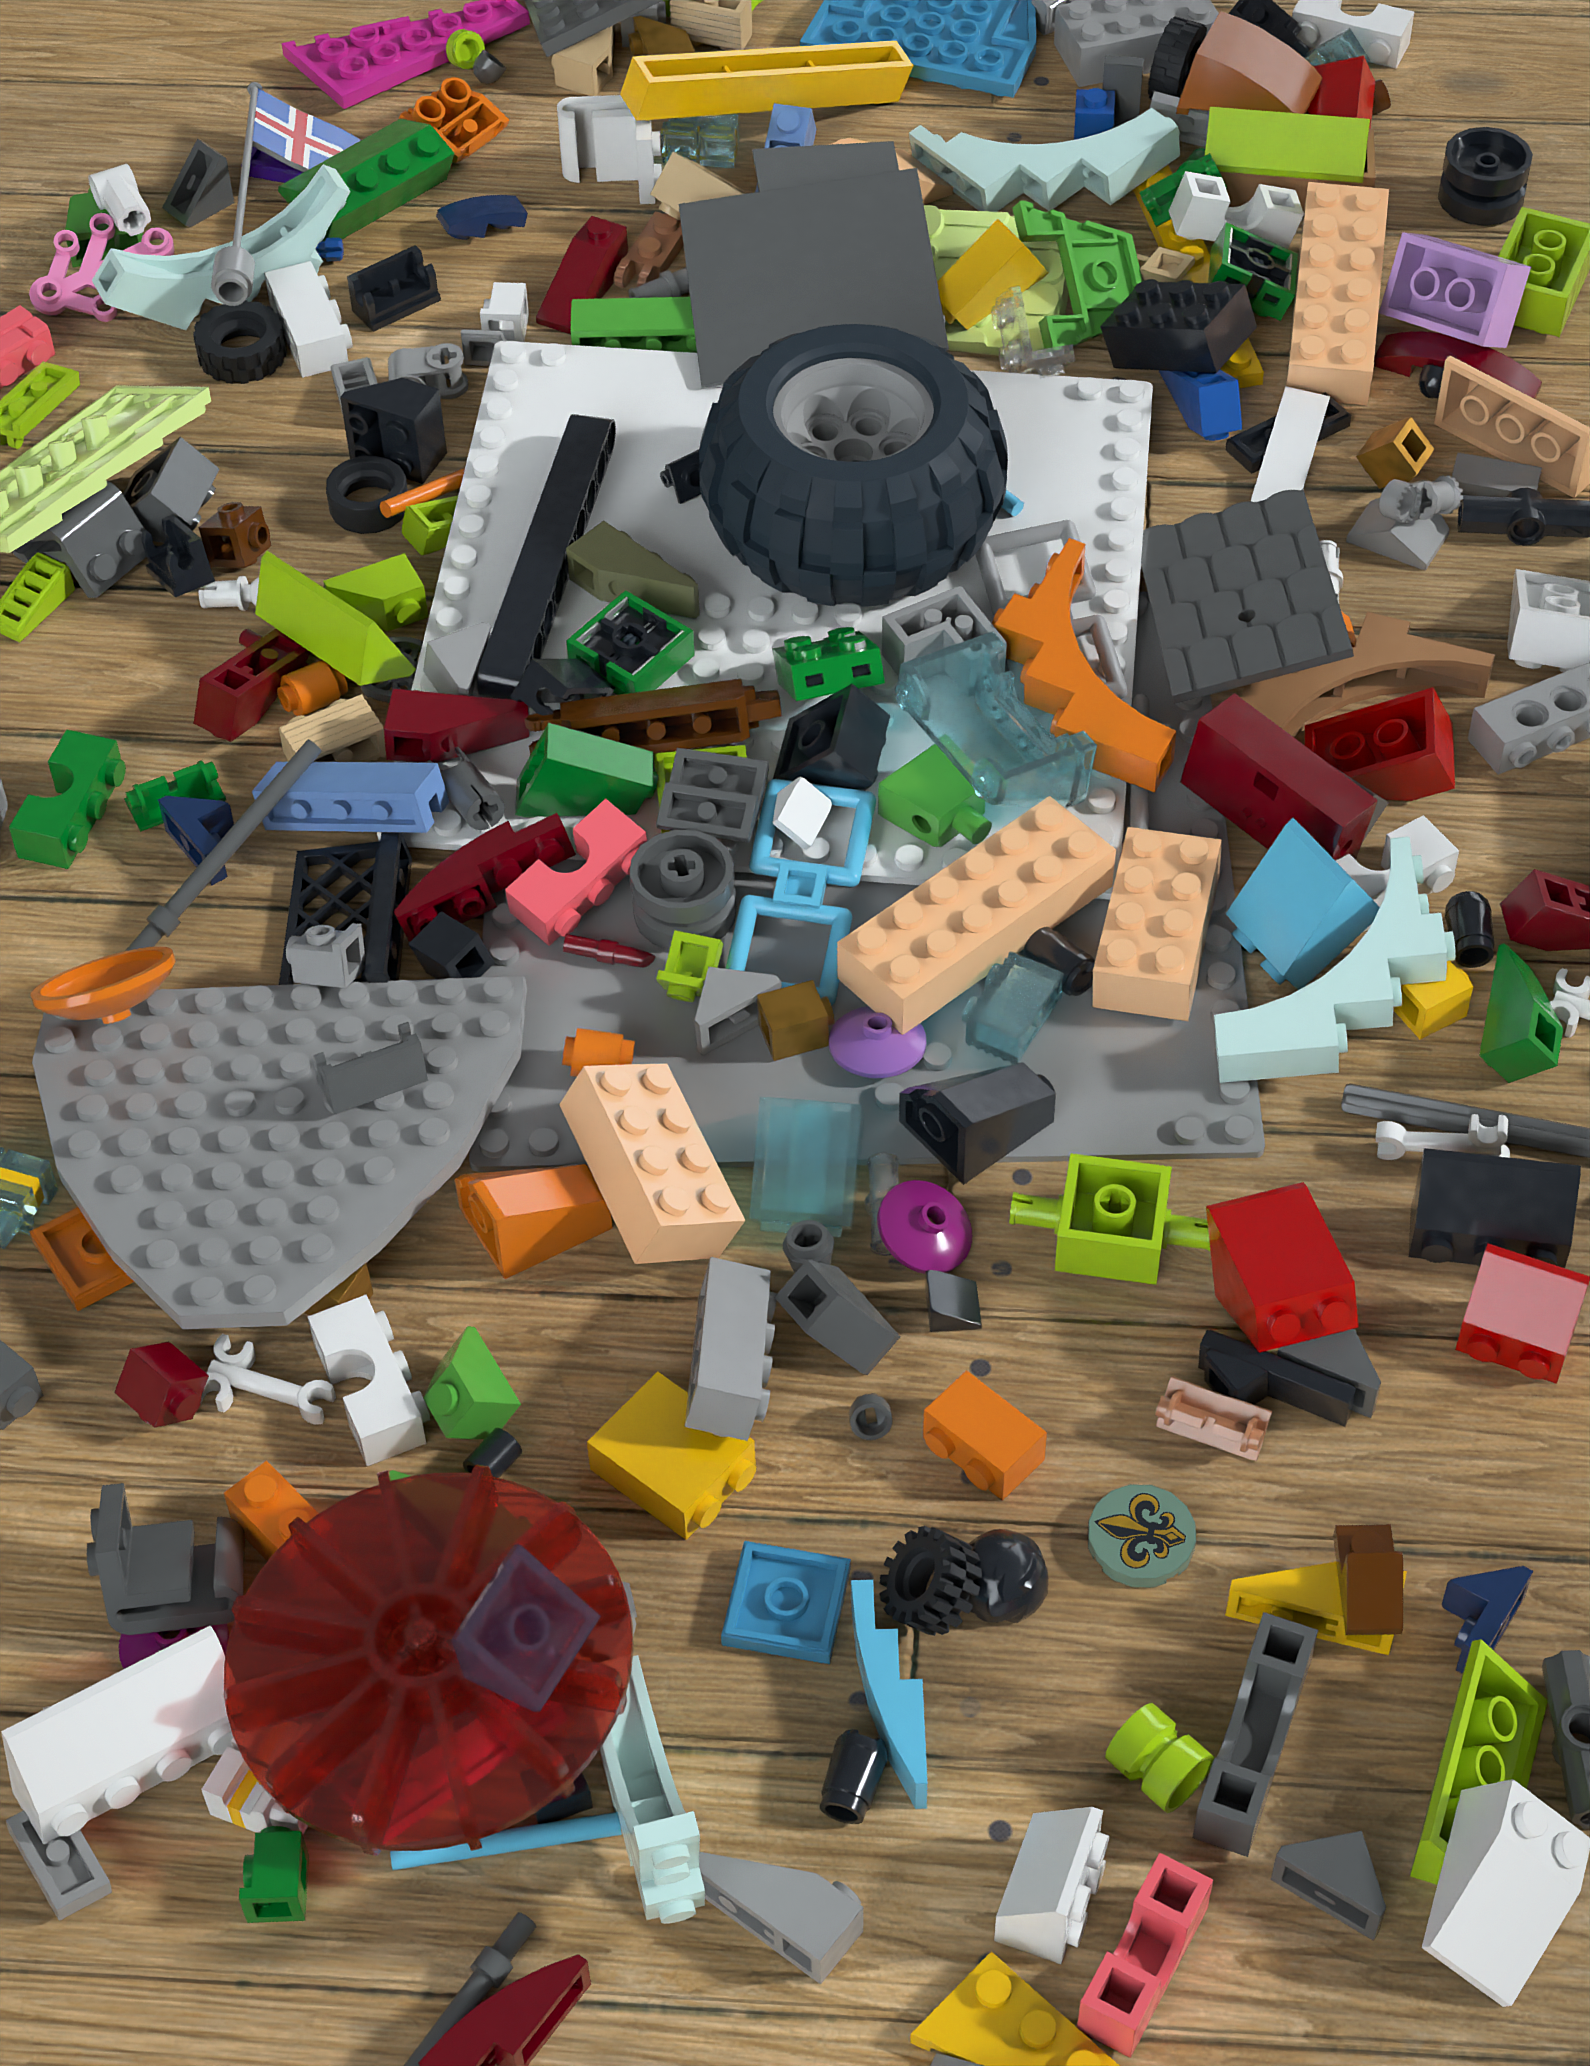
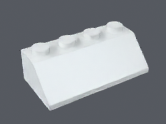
M208 1626L1 1731L12 1793L23 1811L26 1812L30 1823L43 1844L59 1836L74 1834L87 1821L112 1808L119 1809L133 1802L140 1793L163 1781L169 1782L180 1778L190 1767L215 1754L222 1755L227 1746L233 1748L231 1740L247 1715L246 1704L212 1627Z

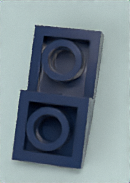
M486 195L463 199L443 206L437 210L436 217L447 234L457 239L467 240L470 236L484 238L488 224L498 229H509L510 226L525 227L528 213L516 196Z

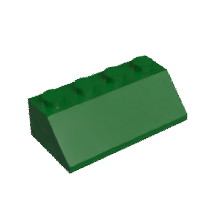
M398 119L278 186V192L290 204L307 187L323 164L336 169L351 192L347 197L344 207L338 211L321 242L326 241V238L344 239L446 181L455 153L431 124Z

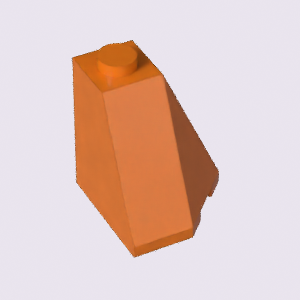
M586 1164L464 1174L455 1178L459 1208L504 1279L613 1229L611 1213Z

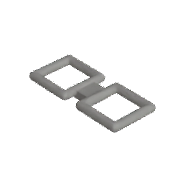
M1063 520L986 537L983 545L975 555L993 615H995L999 608L1005 609L1011 598H1006L993 553L1058 539L1062 540L1063 546H1065L1069 538L1081 542L1074 522ZM1086 557L1084 575L1073 596L1072 604L1091 600L1096 595V588ZM1070 609L1071 625L1075 637L1092 635L1107 682L1104 684L1118 698L1124 697L1127 693V685L1105 618L1101 615H1092L1073 619ZM1006 658L1021 712L1027 717L1047 714L1048 712L1024 704V684L1020 683V675L1024 665Z

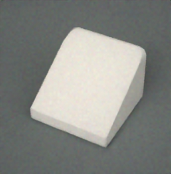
M799 777L777 793L773 824L799 846L807 850L813 844L827 818L832 802L805 778Z

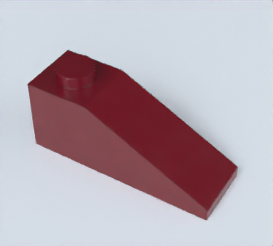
M591 216L572 238L536 315L537 324L571 335L572 299H601L615 283L616 268L621 259L628 253L626 226L595 216Z
M274 629L200 678L193 724L211 732L215 737L232 742L255 726L278 697L277 689L281 686V677L300 669L312 653L279 630Z
M1534 869L1500 903L1506 930L1511 941L1545 951L1590 949V886Z

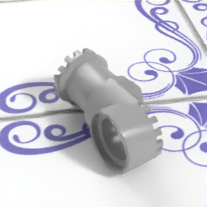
M1449 475L1439 476L1432 482L1421 480L1408 483L1394 479L1385 486L1380 497L1379 509L1384 517L1402 523L1418 519L1427 520L1437 513L1451 514L1453 510L1458 509L1462 504L1460 500L1463 499V495H1461L1463 490L1458 488L1459 482H1455L1456 478H1450Z

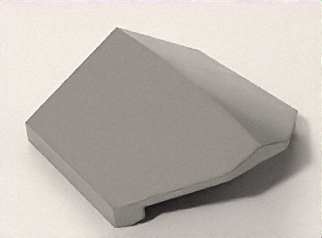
M1380 498L1371 500L1348 533L1346 542L1426 571L1449 535L1450 529L1442 515L1437 513L1427 520L1418 519L1402 523L1384 517L1379 509Z

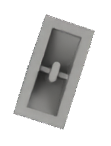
M482 622L427 642L423 672L438 693L472 695L478 679L480 663L489 641L491 624Z
M708 966L695 1016L696 1043L699 1053L703 1056L758 1026L757 995L782 988L781 980L776 975Z

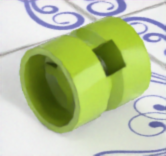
M1149 1703L1137 1710L1117 1731L1106 1750L1105 1759L1130 1781L1142 1778L1141 1791L1162 1810L1170 1813L1183 1805L1199 1788L1209 1774L1215 1757L1189 1734L1177 1737L1176 1723L1156 1705Z

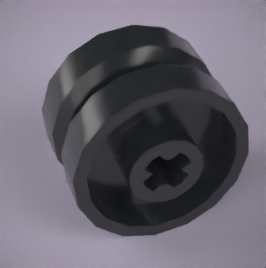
M1492 127L1469 128L1455 134L1447 142L1438 193V200L1442 209L1455 219L1467 224L1481 226L1498 225L1514 219L1521 207H1523L1533 154L1528 143L1514 133Z

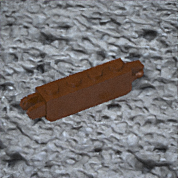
M740 678L561 702L560 709L553 710L552 715H540L538 713L528 715L525 718V726L530 731L540 732L545 730L548 723L653 751L654 754L676 751L677 748L691 749L742 742L750 737L749 729L759 727L760 720L781 717L782 710L778 690L755 692L754 685L743 686L742 679ZM539 740L532 741L531 745H529L530 755Z

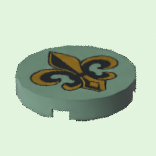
M1130 1484L1110 1491L1096 1503L1088 1522V1549L1093 1560L1095 1557L1096 1561L1102 1566V1571L1112 1580L1130 1587L1154 1588L1166 1584L1167 1579L1174 1577L1177 1573L1179 1576L1188 1568L1195 1551L1196 1526L1189 1509L1174 1494L1153 1485Z

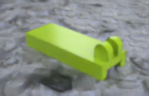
M43 361L0 400V444L5 445L8 443L9 447L21 448L24 437L80 386L79 371Z

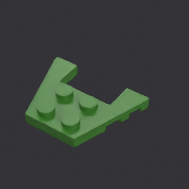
M1019 201L1012 207L1019 240L1021 242H1057L1074 314L1045 316L1038 322L1046 357H1052L1101 335L1102 330L1100 326L1143 279L1132 234L1088 220L1084 223H1079L1067 219L1063 212L1053 209L1049 212H1044L1033 208V203Z

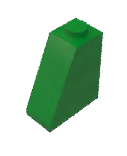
M548 723L517 779L515 815L522 817H548L558 813L559 816H587L605 799L625 815H636L645 798L651 799L657 787L658 773L653 771V751Z

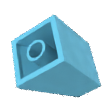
M1292 818L1269 848L1226 912V915L1237 926L1231 933L1250 954L1258 949L1266 957L1260 964L1261 967L1279 985L1287 979L1295 988L1300 990L1373 923L1380 907L1320 844Z

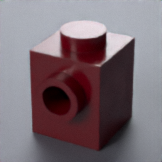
M169 1341L130 1349L114 1393L135 1410L140 1419L145 1423L152 1425L154 1428L193 1419L195 1412L201 1404V1396L209 1375Z

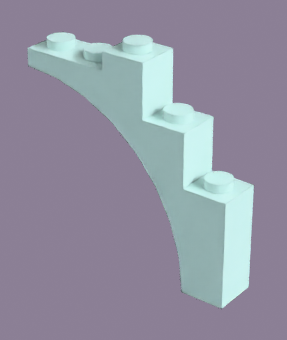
M323 164L307 187L283 211L259 228L242 236L241 248L247 250L255 261L253 288L251 295L246 299L248 302H251L258 295L262 283L266 280L264 272L311 261L316 273H318L323 260L315 248L324 239L328 227L338 211L344 207L347 197L351 192L336 169ZM233 241L200 252L171 256L139 255L111 248L93 277L92 282L106 305L187 330L194 317L201 311L205 299L223 304L217 299L211 288L213 264L217 252L222 248L232 246Z
M1410 837L1390 838V875L1384 900L1370 929L1348 956L1324 976L1289 996L1255 1008L1214 1015L1220 1083L1339 1073V1053L1348 1052L1346 1030L1393 1026V1007L1402 1006L1401 985L1446 981L1447 961H1454L1456 956L1453 931L1444 932L1441 913L1429 914L1427 894H1418L1417 884H1423L1424 881L1421 855L1412 856Z
M639 1656L583 1668L584 1687L614 1811L618 1812L630 1866H634L646 1920L660 1917L661 1923L664 1924L686 1920L696 1914L695 1908L705 1906V1888L699 1868L700 1834L694 1811L685 1812L677 1793L656 1725Z

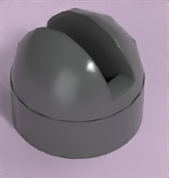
M485 50L481 51L473 64L474 75L484 84L496 82L506 71V67Z
M876 1393L858 1396L852 1403L849 1419L851 1429L855 1435L865 1440H876L889 1432L892 1426V1414L889 1404L883 1397ZM874 1408L877 1422L867 1424L865 1409Z

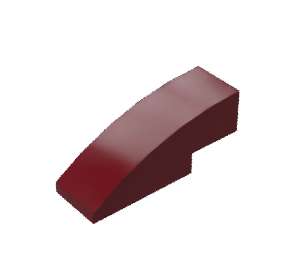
M577 1954L544 1966L507 1985L477 2005L450 2028L418 2062V2065L528 2066L590 1987L591 1979L588 1961Z

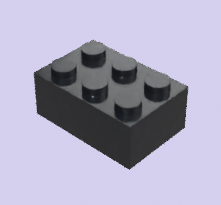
M1149 279L1137 284L1132 293L1114 309L1113 313L1100 327L1113 368L1217 373L1257 328L1245 284H1227L1224 281L1192 283L1189 280L1158 282L1157 280Z

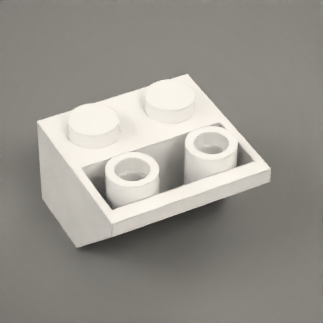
M1094 1807L1033 1813L996 1915L995 1942L1058 1964L1062 1963L1068 1944L1075 1947L1079 1946L1088 1918V1912L1085 1911L1090 1894L1096 1895L1106 1861L1103 1859L1109 1835L1100 1833L1103 1810Z

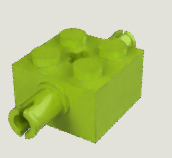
M1070 1153L1064 1195L1059 1194V1199L1013 1192L1009 1224L1055 1229L1054 1234H1057L1055 1271L1157 1285L1161 1249H1167V1244L1210 1251L1207 1219L1171 1214L1172 1209H1167L1171 1166Z

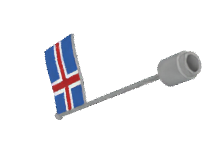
M251 82L247 87V91L250 94L233 245L219 250L215 255L213 264L212 291L220 302L229 306L243 303L251 295L253 288L255 261L247 250L241 248L252 146L288 166L305 172L361 141V139L347 131L297 110L264 92L261 84L258 82Z

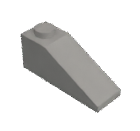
M699 1852V1868L705 1888V1899L820 1985L863 1933V1906H861V1901L848 1886L841 1882L834 1881L831 1884L819 1874Z

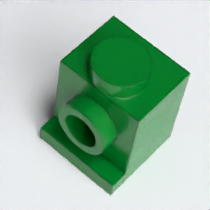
M270 1826L255 1833L254 1854L244 1856V1888H239V1901L247 1923L305 1921L309 1853L302 1831H293L282 1826Z

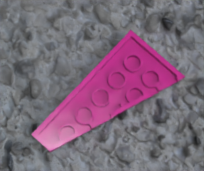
M479 0L465 3L463 11L443 13L442 9L428 11V18L410 22L409 17L405 16L354 27L351 29L350 35L330 38L327 33L314 36L315 43L297 47L295 41L281 44L283 56L338 105L346 109L378 93L388 91L392 87L413 77H418L437 66L450 62L446 55V43L450 35L459 29L476 32L481 36L485 45L529 25L530 18L529 11L516 0Z

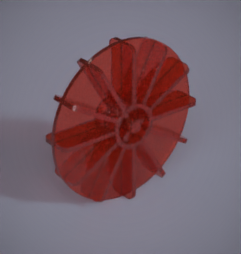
M478 1464L475 1465L472 1473H431L413 1475L392 1480L389 1471L385 1470L377 1473L378 1485L359 1491L335 1503L307 1523L299 1517L292 1520L288 1524L291 1536L263 1566L246 1592V1595L236 1597L232 1606L235 1620L228 1639L224 1662L223 1698L236 1744L257 1782L282 1810L290 1813L293 1817L314 1830L337 1840L361 1846L364 1854L378 1856L381 1850L423 1851L448 1848L468 1843L470 1850L473 1851L483 1848L481 1838L498 1833L526 1819L547 1805L556 1796L560 1795L562 1798L567 1799L575 1791L573 1781L589 1765L602 1747L618 1715L624 1713L628 1701L626 1693L632 1671L634 1649L633 1623L628 1598L618 1570L607 1550L594 1533L576 1516L575 1510L566 1502L558 1503L534 1489L513 1481L493 1477L489 1466Z

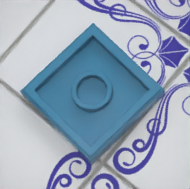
M744 1541L721 1634L722 1646L830 1664L851 1570V1559Z

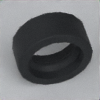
M358 456L342 462L328 476L326 480V494L329 512L335 523L345 530L360 534L378 533L392 528L404 518L405 511L386 518L380 510V503L408 491L405 474L400 466L391 460L378 456ZM367 487H378L389 491L384 497L371 502H356L345 498L353 491Z

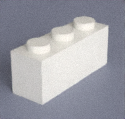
M308 261L264 272L270 305L274 312H278L281 317L286 342L302 378L331 371L330 366L348 362L347 349L353 348L347 324L340 325L341 315L335 299L329 300L330 291L324 275H317L312 262Z

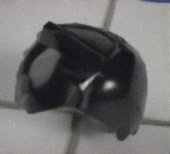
M1007 1529L991 1530L972 1540L969 1544L973 1547L971 1551L976 1552L980 1559L975 1566L982 1569V1578L973 1580V1584L979 1586L980 1590L978 1596L970 1594L967 1602L974 1605L970 1612L975 1613L979 1619L987 1623H999L1005 1620L1018 1623L1035 1613L1048 1594L1049 1579L1048 1569L1039 1546L1024 1534Z

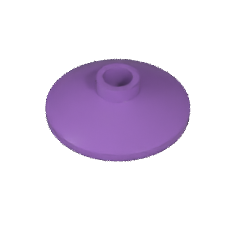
M865 1006L844 1014L835 1022L829 1034V1049L837 1064L852 1074L867 1078H888L907 1072L922 1059L926 1050V1034L920 1023L902 1035L892 1026V1020L888 1015L876 1013L869 1006Z

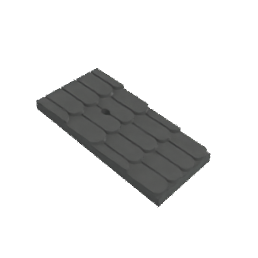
M1303 489L1281 491L1262 501L1240 502L1218 513L1196 514L1181 523L1156 525L1143 530L1141 565L1174 704L1354 657L1340 605Z

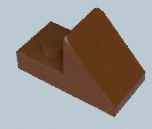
M1391 1524L1335 1525L1333 1541L1345 1635L1402 1634L1403 1554L1402 1552L1394 1551Z

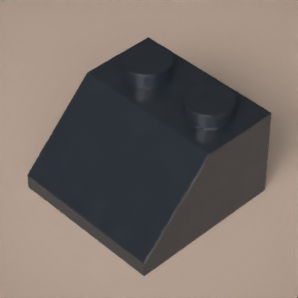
M848 685L789 718L773 779L794 781L802 777L811 784L867 790L874 784L878 776L877 768L882 748L886 743L885 735L890 715L855 685Z

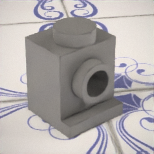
M352 923L345 931L335 930L334 927L329 925H318L306 930L302 936H291L286 946V958L288 963L291 964L293 983L346 988L365 970L366 966L361 924Z

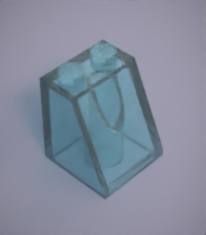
M760 1096L749 1215L753 1222H761L760 1231L787 1234L791 1225L805 1220H813L823 1224L832 1234L833 1238H841L842 1229L853 1230L865 1113L861 1104Z

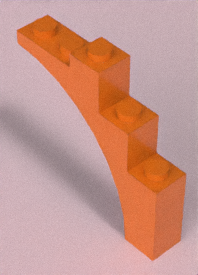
M1069 538L1060 554L1055 552L1051 556L1041 584L1035 583L1032 586L1028 598L1014 593L1005 609L999 608L991 624L1007 642L1006 658L1024 665L1020 675V683L1024 684V704L1054 715L1050 726V733L1055 735L1054 755L1155 793L1174 760L1176 730L1144 716L1118 698L1094 673L1079 649L1071 625L1070 609L1073 596L1084 575L1086 544Z

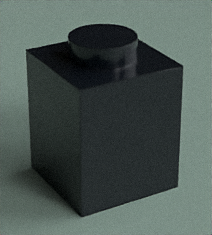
M442 911L409 943L410 948L425 972L435 979L481 977L495 963L478 933Z

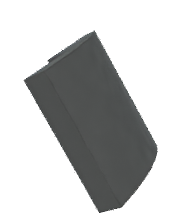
M677 748L669 783L665 782L656 822L657 829L670 831L697 830L716 838L749 842L756 824L769 773L768 761Z

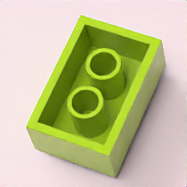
M1521 207L1498 257L1531 266L1514 326L1533 330L1540 334L1560 337L1590 270V223Z

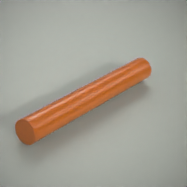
M465 468L382 501L380 503L381 513L386 518L404 512L406 506L428 502L459 489Z

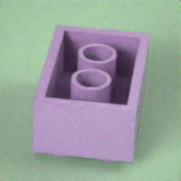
M1402 232L1379 313L1483 347L1507 348L1531 266L1432 236Z

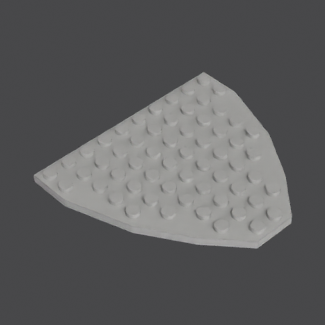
M525 976L388 981L387 983L352 982L346 988L293 984L156 990L148 999L130 1008L131 1015L128 1018L110 1024H103L101 1018L71 1020L44 1012L32 1064L60 1180L112 1260L182 1329L287 1326L377 1255L460 1168L521 1058L527 994ZM408 1022L411 1035L416 1033L421 1042L428 1081L334 1115L318 1085L313 1055L324 1052L327 1065H338L360 1057L363 1053L374 1052L399 1043L398 1025Z

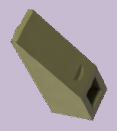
M602 521L566 548L569 580L600 601L611 603L626 590L663 613L694 619L700 615L698 583L690 575L681 573L666 563L657 553L650 552L635 542L626 532L617 530L607 522Z

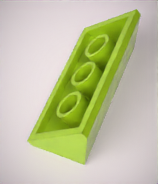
M1210 107L1205 155L1211 154L1219 172L1363 183L1370 119Z
M266 551L261 557L255 611L258 617L359 686L408 677L414 673L416 668L372 619L269 551Z
M1482 1639L1472 1641L1410 1873V1877L1436 1885L1438 1884L1461 1790L1511 1779L1527 1789L1548 1700Z

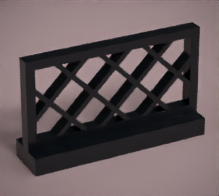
M381 832L380 841L297 851L279 985H293L291 964L288 963L286 958V946L290 937L302 936L309 928L323 924L338 910L348 918L339 924L335 930L345 931L354 923L361 924V927L367 931L363 937L366 960L365 970L362 972L361 978L355 979L353 982L387 983L388 981L399 980L404 931L394 911L409 893L412 856L402 832ZM375 858V863L361 875H358L351 869L360 860ZM322 864L332 866L315 881L308 876L309 866ZM344 875L352 881L336 896L326 890V888ZM364 890L371 895V898L355 911L347 903ZM318 895L327 901L324 906L311 916L303 911V908Z

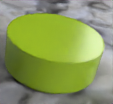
M459 29L453 32L446 43L448 60L454 66L463 69H473L476 58L482 50H485L481 36L474 31Z

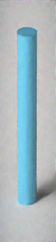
M618 1812L394 1846L390 1847L392 1870L612 1837L622 1835Z

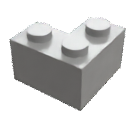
M961 585L882 616L881 655L903 683L943 667L962 693L967 696L1004 680L1007 642Z

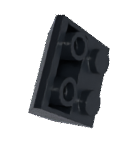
M398 378L345 391L340 396L350 459L358 456L387 458L400 466L406 479L423 484L447 454L439 389L405 378Z

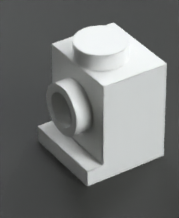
M494 282L491 299H485L483 308L480 310L481 329L502 331L506 341L524 342L529 318L526 283Z

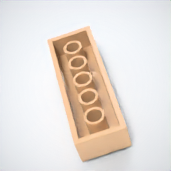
M1308 182L1286 386L1318 394L1326 392L1337 403L1368 405L1374 367L1389 189Z
M1048 796L837 942V979L876 1013L888 1015L892 1020V1026L903 1035L1021 952L1029 938L1037 930L1043 927L1053 929L1111 888L1116 849L1055 799Z

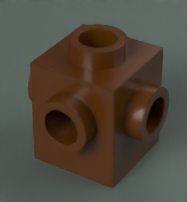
M230 502L221 505L217 509L218 512L198 527L210 567L246 568L255 564L257 558L272 546L270 531L265 522L262 507L243 506L241 502Z

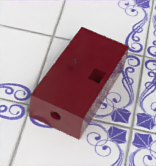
M1235 693L1199 719L1180 780L1181 784L1268 850L1284 826L1294 818L1335 861L1348 854L1356 860L1378 802L1375 797Z

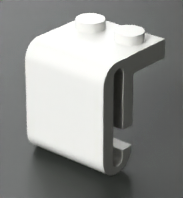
M621 95L582 96L562 99L557 104L562 174L564 178L571 182L580 183L579 168H596L597 182L638 180L640 204H655V197L650 195L662 172V165L654 164V156H661L660 131L652 132V120L636 121Z

